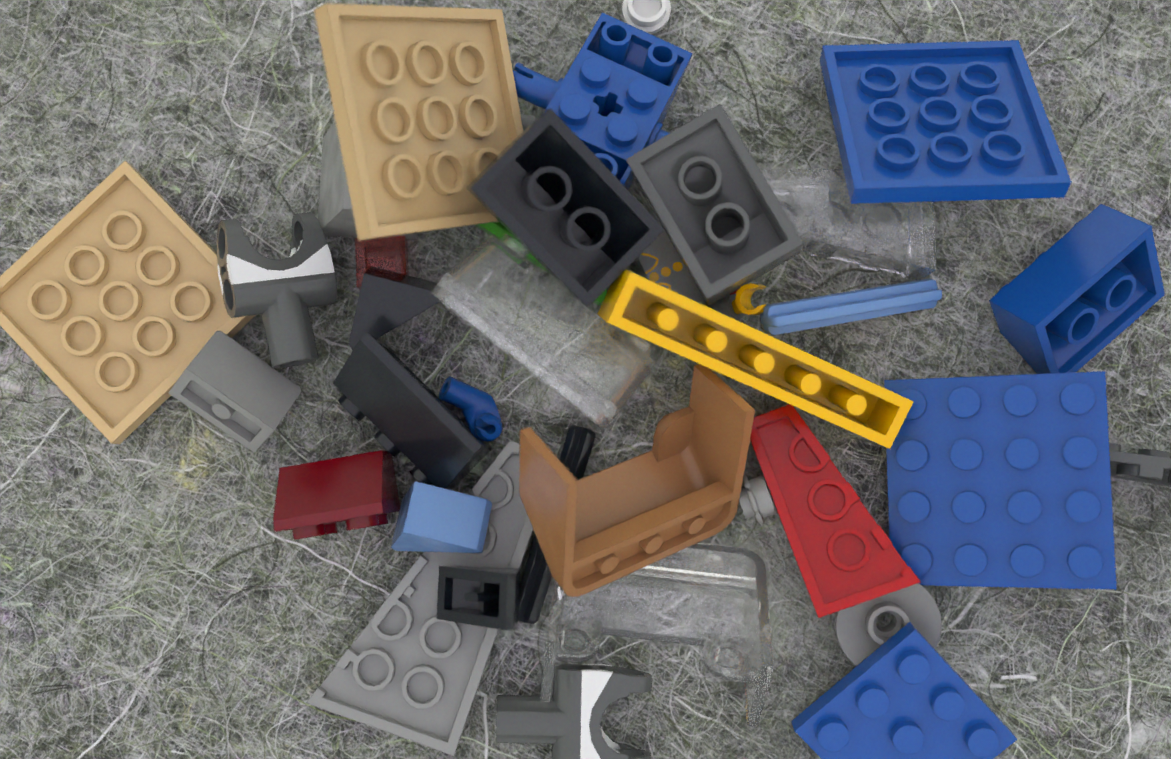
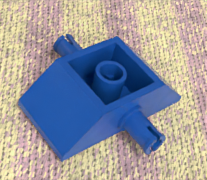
M602 12L564 79L560 78L557 82L524 67L523 64L518 62L513 70L517 97L545 109V111L551 108L625 188L629 190L635 176L626 159L669 134V132L662 130L663 121L693 53Z

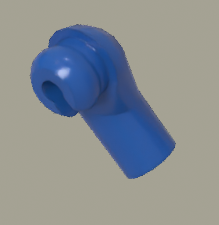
M449 376L440 389L439 399L462 410L469 430L478 440L490 442L497 439L502 433L503 426L493 397L482 390Z

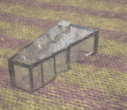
M760 169L804 244L801 251L810 253V256L823 259L834 258L858 264V267L869 270H884L901 274L903 278L916 281L937 270L934 201L851 204L843 169Z

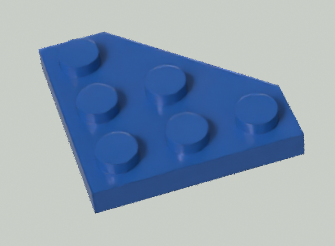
M910 622L791 721L794 731L821 759H994L1017 740L1005 723Z

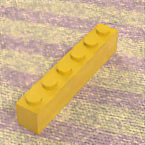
M627 269L610 285L597 313L603 320L613 326L889 449L913 404V401Z

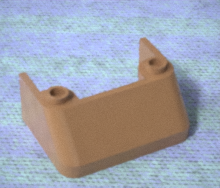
M701 364L694 366L689 406L665 415L658 422L651 451L579 480L574 478L531 427L520 430V498L552 577L566 595L571 597L584 595L716 535L726 528L735 517L739 505L755 409L709 368Z

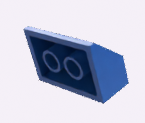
M1100 204L1083 220L1078 221L1068 233L1047 251L1041 253L1031 265L1010 283L1004 285L989 300L1000 333L1037 374L1077 372L1165 295L1152 226Z

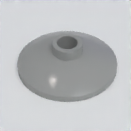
M918 583L838 611L836 613L835 629L839 645L844 654L857 666L909 622L936 649L941 637L942 620L934 598ZM883 612L892 613L893 619L888 626L880 627L876 625V618L879 614Z

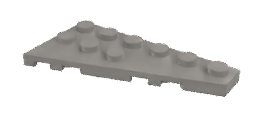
M513 441L507 443L469 494L488 499L492 502L483 552H424L420 555L371 618L369 624L352 646L347 649L331 673L306 702L307 704L454 756L499 629L437 619L439 566L521 567L533 533V527L519 494V443Z

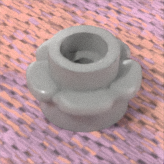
M746 475L743 477L745 487L741 488L739 499L742 511L746 519L756 516L758 523L764 524L763 518L777 514L763 475L748 479Z

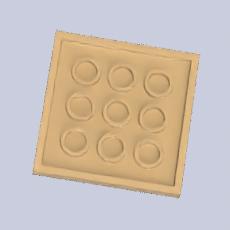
M326 3L314 9L358 241L499 222L466 187L523 132L502 9Z
M126 161L117 167L0 276V326L111 444H121L171 396L168 392L216 331H222L232 338L256 316L231 318L228 315L218 277L217 253L155 188Z

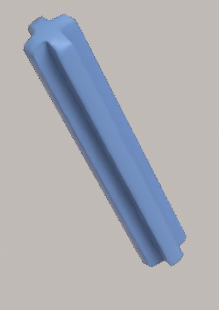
M930 278L768 304L764 307L763 313L760 314V323L764 325L765 333L778 335L934 308L937 305V300L942 298V290L938 289L936 281Z

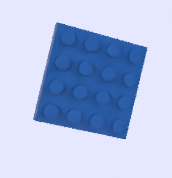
M1019 40L822 46L820 66L851 204L1065 198L1072 182Z
M1105 371L884 380V388L913 401L891 448H886L889 539L907 566L912 569L921 583L919 584L922 586L1117 590Z

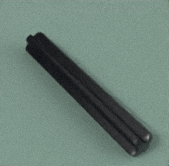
M572 425L568 429L559 460L574 478L579 480L584 476L596 436L590 429ZM536 535L520 582L519 621L528 624H535L539 620L552 578Z

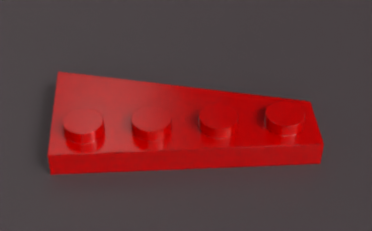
M788 404L754 417L750 442L818 618L921 583L792 405Z

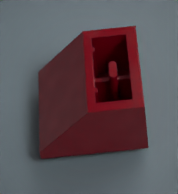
M386 450L279 468L273 515L274 532L292 530L293 540L338 533L337 522L342 521L346 522L347 531L389 524L387 514L399 512L400 510L393 457Z

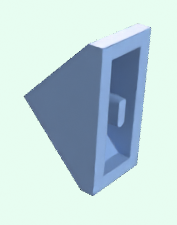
M414 481L402 499L391 548L396 551L482 553L492 502L488 499Z

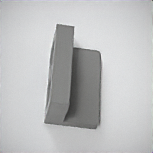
M216 331L187 366L168 393L255 453L275 431L301 393V388L222 331Z

